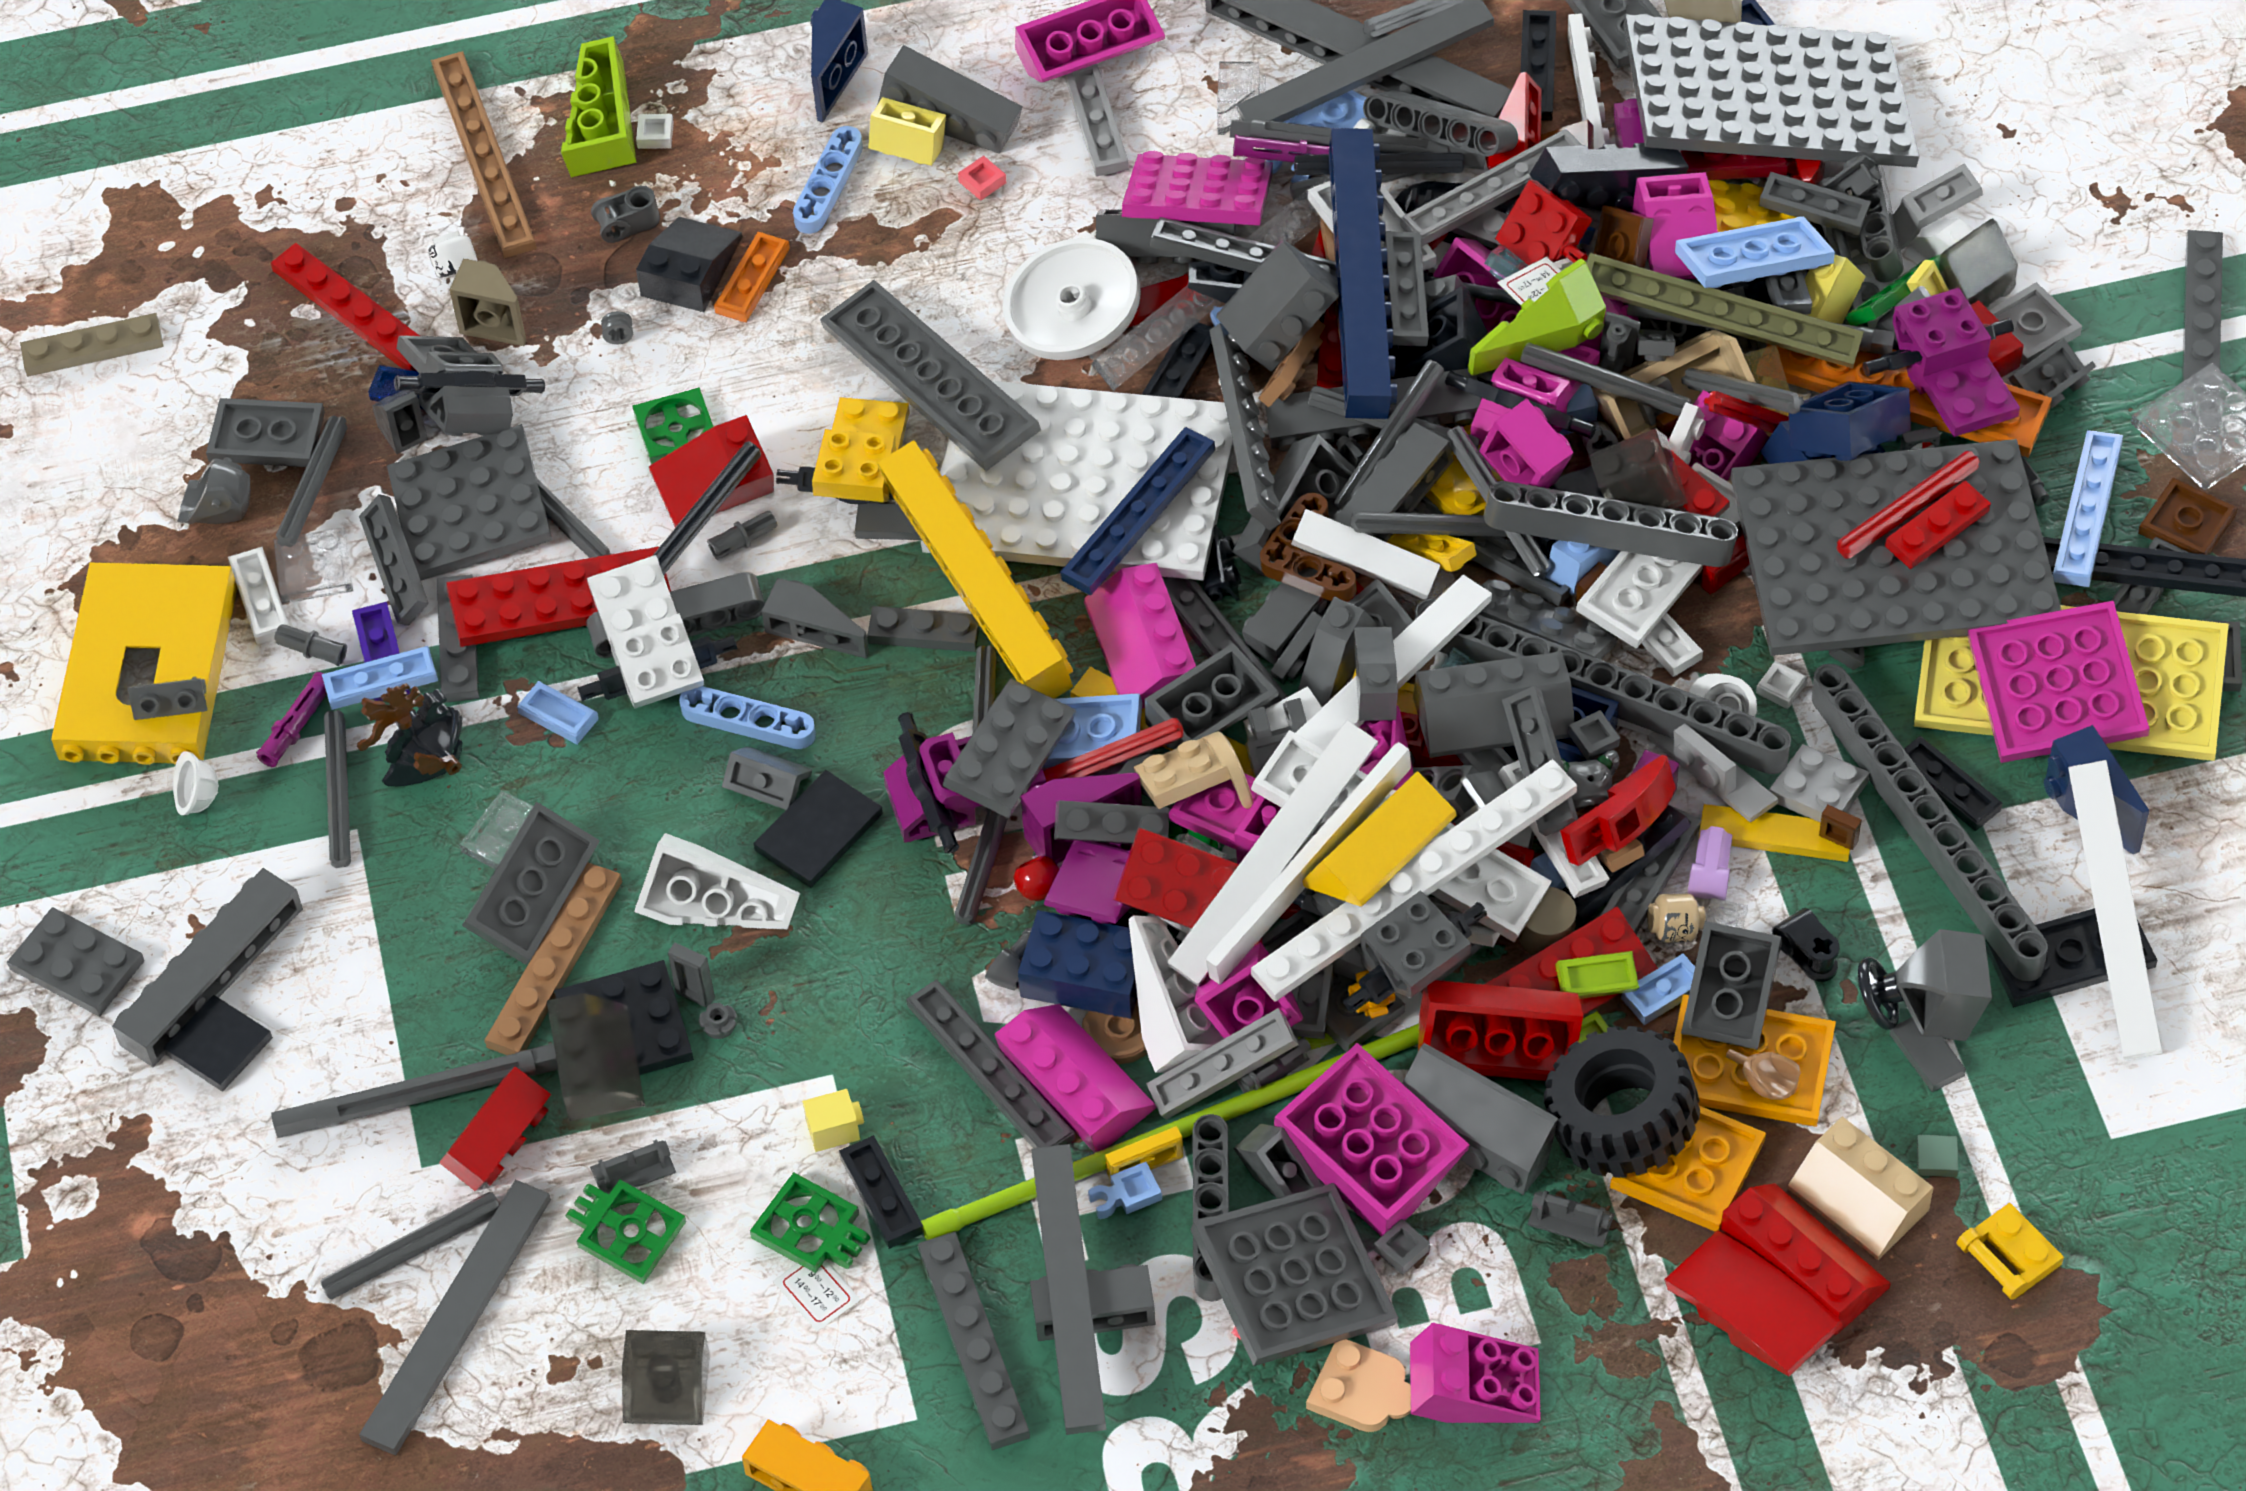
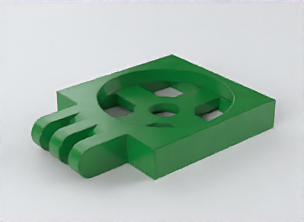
M700 387L632 405L634 417L651 465L688 443L687 437L690 432L704 428L702 431L704 433L713 427ZM692 405L698 408L700 414L684 418L679 416L677 408ZM663 412L665 417L663 424L647 429L646 421L648 417ZM675 423L683 426L679 432H672L669 430V427ZM667 439L673 442L675 447L663 446L655 441Z
M795 1172L792 1173L750 1230L753 1240L815 1273L826 1259L845 1269H849L853 1260L843 1251L853 1257H858L862 1248L854 1241L866 1245L871 1239L867 1232L853 1225V1222L859 1216L858 1206ZM798 1197H811L806 1205L795 1207L788 1203V1201ZM828 1203L834 1208L839 1218L835 1227L821 1221L819 1217ZM774 1215L789 1222L790 1227L781 1239L774 1236L771 1231ZM801 1216H809L812 1219V1223L808 1227H800L797 1224V1220ZM813 1235L823 1241L816 1251L805 1253L796 1248L803 1236Z
M619 1179L610 1194L591 1184H587L583 1189V1193L594 1201L591 1202L584 1197L578 1196L574 1202L575 1206L584 1211L585 1214L583 1215L570 1208L565 1215L568 1220L585 1229L576 1241L578 1248L644 1284L685 1225V1215ZM640 1203L633 1214L622 1216L613 1211L614 1208L620 1205ZM654 1211L660 1214L665 1223L666 1231L662 1237L647 1230L646 1223ZM601 1223L616 1232L617 1237L608 1250L601 1247L598 1241V1231ZM630 1224L636 1225L639 1228L638 1234L634 1237H627L624 1234L626 1226ZM637 1244L651 1251L646 1260L638 1263H629L622 1259L630 1246Z

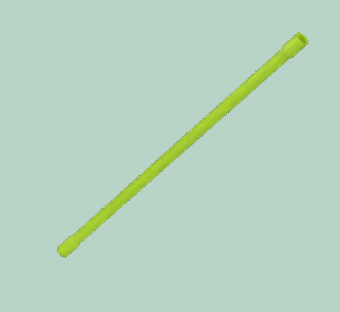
M1419 1023L1361 1047L1378 1061L1418 1044ZM1345 1053L1263 1085L1258 1090L1253 1089L1072 1162L1075 1182L1106 1170L1107 1160L1105 1154L1175 1126L1178 1127L1183 1139L1193 1135L1194 1123L1203 1115H1218L1226 1122L1303 1091ZM1035 1177L959 1208H952L921 1220L925 1239L930 1240L957 1232L964 1226L1036 1198Z

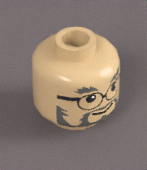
M1661 894L1654 903H1650L1648 906V929L1650 933H1655L1656 938L1660 942H1692L1696 938L1698 930L1704 928L1706 921L1705 909L1703 906H1698L1692 894Z

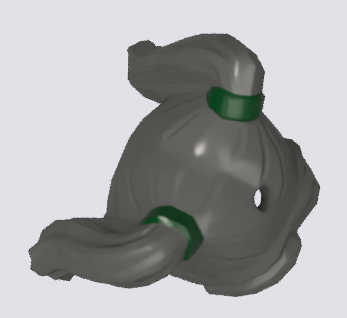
M1608 750L1595 760L1566 762L1564 759H1561L1564 771L1577 784V792L1572 795L1576 812L1587 806H1599L1609 799L1607 790L1613 787L1612 776L1619 766V755L1616 751Z

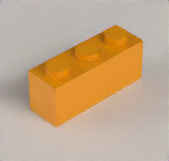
M768 1419L742 1455L745 1474L774 1491H873L869 1471L861 1463L855 1460L845 1461L836 1456L834 1451L826 1444L819 1441L815 1443L801 1437L798 1430L786 1423L779 1425Z

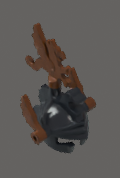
M405 683L394 688L388 687L386 689L387 693L381 695L383 701H373L365 697L362 699L361 704L363 708L361 712L370 721L375 720L376 722L371 736L357 743L356 747L360 751H364L369 746L378 742L385 728L389 725L396 723L398 726L393 736L387 741L386 761L391 763L382 780L386 786L398 787L418 784L445 773L454 775L460 771L462 764L459 762L463 742L459 737L463 718L458 710H454L453 707H446L444 703L447 701V698L439 689L422 695L419 689L414 686L411 693L407 695L405 690L410 689V686ZM413 707H418V711L416 712Z

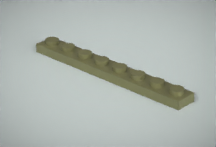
M1593 253L1589 254L1587 266L1601 296L1849 368L1854 367L1863 338V331L1718 289L1704 288L1703 285Z

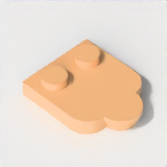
M1345 1339L1334 1343L1306 1401V1409L1361 1431L1375 1432L1382 1429L1387 1424L1389 1418L1401 1419L1411 1413V1385L1405 1382V1369L1398 1359Z

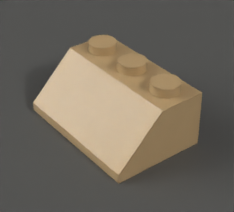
M1842 1116L1815 1142L1788 1184V1190L1875 1259L1879 1260L1929 1211L1933 1186Z

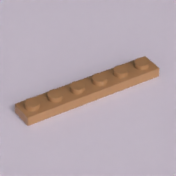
M587 862L485 1038L488 1049L505 1055L527 1050L556 999L554 990L563 987L622 884L620 873Z

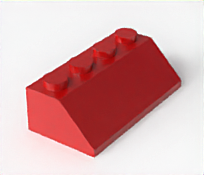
M1434 980L1423 990L1419 1014L1418 1051L1425 1043L1481 1075L1546 1081L1550 1071H1555L1553 1065L1560 1055L1566 1056L1568 1054V1047L1576 1041L1579 1042L1583 1012L1578 993Z
M1775 1183L1750 1187L1722 1211L1720 1228L1722 1233L1746 1246L1778 1268L1841 1320L1843 1326L1834 1334L1835 1336L1891 1286V1283Z

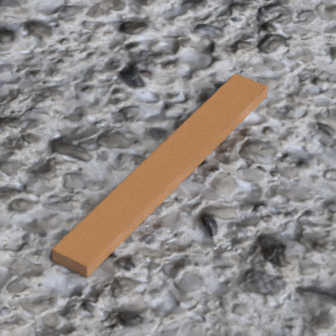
M463 51L431 60L433 71L504 259L537 249L535 239Z

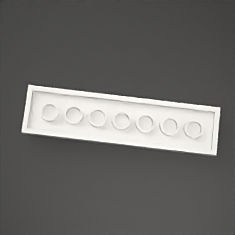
M1289 730L1254 780L1251 790L1282 808L1324 749ZM1358 770L1316 828L1320 829L1365 779L1367 774ZM1392 789L1390 793L1383 799V801L1375 808V810L1378 809L1396 791ZM1449 823L1427 845L1451 830L1455 825ZM1494 849L1431 893V895L1463 913L1475 905L1476 902L1481 903L1485 908L1484 910L1487 911V916L1478 922L1515 942L1546 894L1552 881L1499 850Z

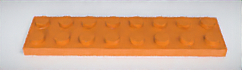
M1767 344L1759 360L1757 374L1818 393H1823L1848 381L1909 388L1911 422L1928 427H1937L1938 430L1951 434L1926 393L1922 395L1918 393L1908 377L1906 367L1886 370L1869 377L1865 375L1863 362L1881 358L1880 354L1858 351L1854 367L1849 368ZM2006 384L2020 406L2019 416L1959 436L1979 443L2017 439L2021 456L2029 458L2051 407L2052 398Z

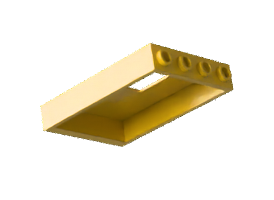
M89 563L51 738L59 760L73 763L101 761L108 764L116 762H137L144 765L152 763L176 764L181 753L186 751L193 753L198 759L204 760L237 592V584L231 566ZM126 648H160L153 684L190 680L194 676L205 679L206 694L204 695L207 711L134 720L131 705L123 704L117 699V689Z

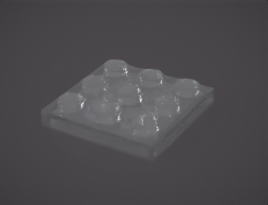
M2213 363L2132 415L2131 424L2204 490L2246 464V392Z

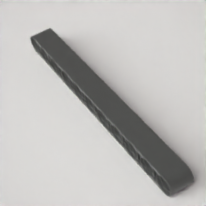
M1426 599L1420 602L1416 607L1415 620L1437 599ZM1478 614L1439 650V652L1471 664L1562 651L1571 686L1619 702V719L1674 739V730L1685 723L1731 761L1767 774H1778L1788 764L1791 736L1785 728Z
M1828 663L1818 667L1814 672L1812 703L1857 765L1861 769L1870 772L1869 781L1977 928L1985 936L2011 974L2022 981H2033L2041 977L2048 950V944L2044 936L1847 672L1836 664Z

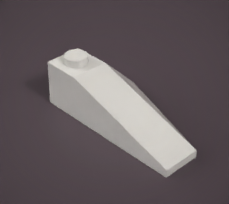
M665 833L657 844L634 912L669 925H683V923L716 927L718 925H738L743 928L788 929L800 893L704 847Z
M1133 915L1129 919L1142 1039L1154 1071L1165 1073L1224 1038L1194 1001L1197 985L1167 965L1168 960L1179 946L1161 918Z

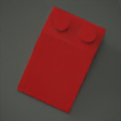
M747 415L712 427L649 466L651 476L675 528L747 441L752 442L761 450V457L714 514L774 492V473Z

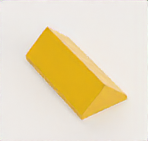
M1417 771L1302 880L1303 886L1362 907L1457 816L1456 811Z

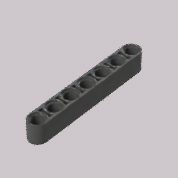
M1498 481L1490 486L1483 515L1486 524L1498 530L1589 544L1590 546L1712 567H1723L1730 563L1738 535V529L1735 524L1723 518L1508 481Z

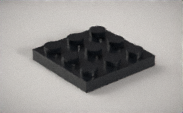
M664 960L554 990L583 1091L694 1060Z

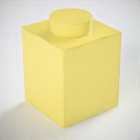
M847 1089L802 1101L806 1123L815 1152L860 1140L858 1125L864 1124L861 1107L858 1101L851 1103Z

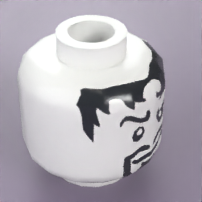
M459 231L432 239L434 244L428 249V255L436 277L439 279L449 278L451 284L463 258L478 261L471 239L466 235H460Z

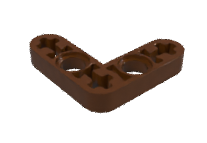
M1307 493L1295 502L1260 552L1261 570L1265 576L1329 601L1337 597L1347 602L1357 592L1356 577L1353 570L1308 553L1306 550L1291 545L1292 540L1285 538L1288 533L1297 531L1306 509L1329 518L1328 504L1325 497L1317 493ZM1305 568H1314L1318 571L1312 577H1302L1299 575V572Z

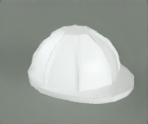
M1706 674L1698 678L1690 688L1689 693L1754 717L1756 716L1757 698L1752 688L1740 678L1724 674Z
M187 751L182 752L179 756L173 776V793L176 809L180 815L184 816L190 813H198L208 808L217 795L219 787L215 770L208 763Z

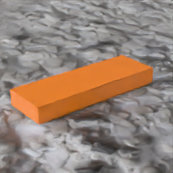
M757 232L714 305L715 313L747 323L790 249L789 241Z

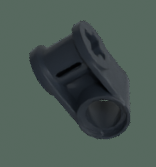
M1802 908L1772 927V935L1781 936L1782 945L1780 950L1788 955L1805 972L1807 977L1814 981L1825 982L1831 980L1836 975L1838 970L1836 957L1840 950L1839 942L1819 922L1811 910Z

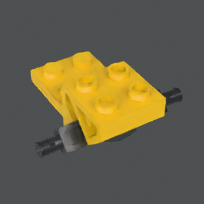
M840 397L832 430L825 429L816 467L802 466L799 467V471L777 469L776 476H787L790 478L778 477L776 478V484L797 485L798 491L812 492L813 496L836 498L848 504L895 500L887 487L877 462L902 447L910 414L909 403Z

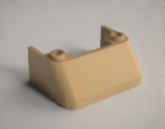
M1717 330L1702 333L1675 346L1674 356H1666L1665 361L1647 360L1620 373L1647 384L1664 376L1669 379L1674 393L1690 398L1692 405L1701 392L1689 389L1687 385L1682 384L1681 378L1685 376V370L1688 368L1756 383L1737 339ZM1595 387L1592 388L1593 395L1598 403V411L1617 437L1619 446L1631 453L1652 433L1651 429L1656 427V424L1650 426L1645 423L1636 401Z

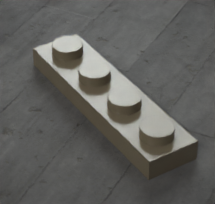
M157 313L20 342L27 377L164 347Z

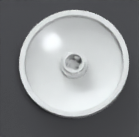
M1092 238L1063 240L1039 250L1016 270L1005 290L1003 314L1015 341L1031 354L1052 360L1081 358L1108 346L1126 330L1139 306L1140 282L1131 261L1116 246Z

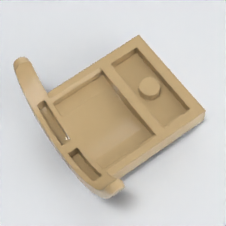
M1219 731L1198 740L1183 742L1177 749L1162 755H1152L1146 758L1143 763L1134 766L1142 786L1158 809L1229 779L1232 780L1244 808L1250 809L1254 803L1240 761L1228 739Z

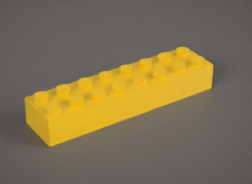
M915 440L877 462L891 495L1015 679L1053 699L1073 688L1069 676L1073 669L1066 659L1068 655L1057 638L1055 640L1052 639L1047 631L1049 627L1038 611L1034 613L1026 592L1019 583L1017 585L1014 583L1010 576L1012 573L1001 556L997 557L992 550L993 545L983 529L978 530L973 522L975 519L964 502H959L952 483L946 475L942 476L937 469L938 464L928 448L921 451Z

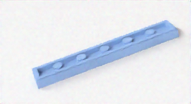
M2087 430L2054 567L2053 579L2056 583L2084 587L2090 586L2122 448L2123 435Z

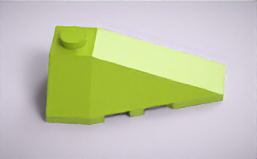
M1582 258L1545 283L1549 289L1535 302L1528 298L1521 305L1522 309L1510 324L1507 321H1502L1470 350L1468 372L1472 376L1497 369L1505 358L1522 362V351L1527 343L1558 352L1575 347L1587 339H1594L1601 333L1604 327L1606 306L1587 263Z

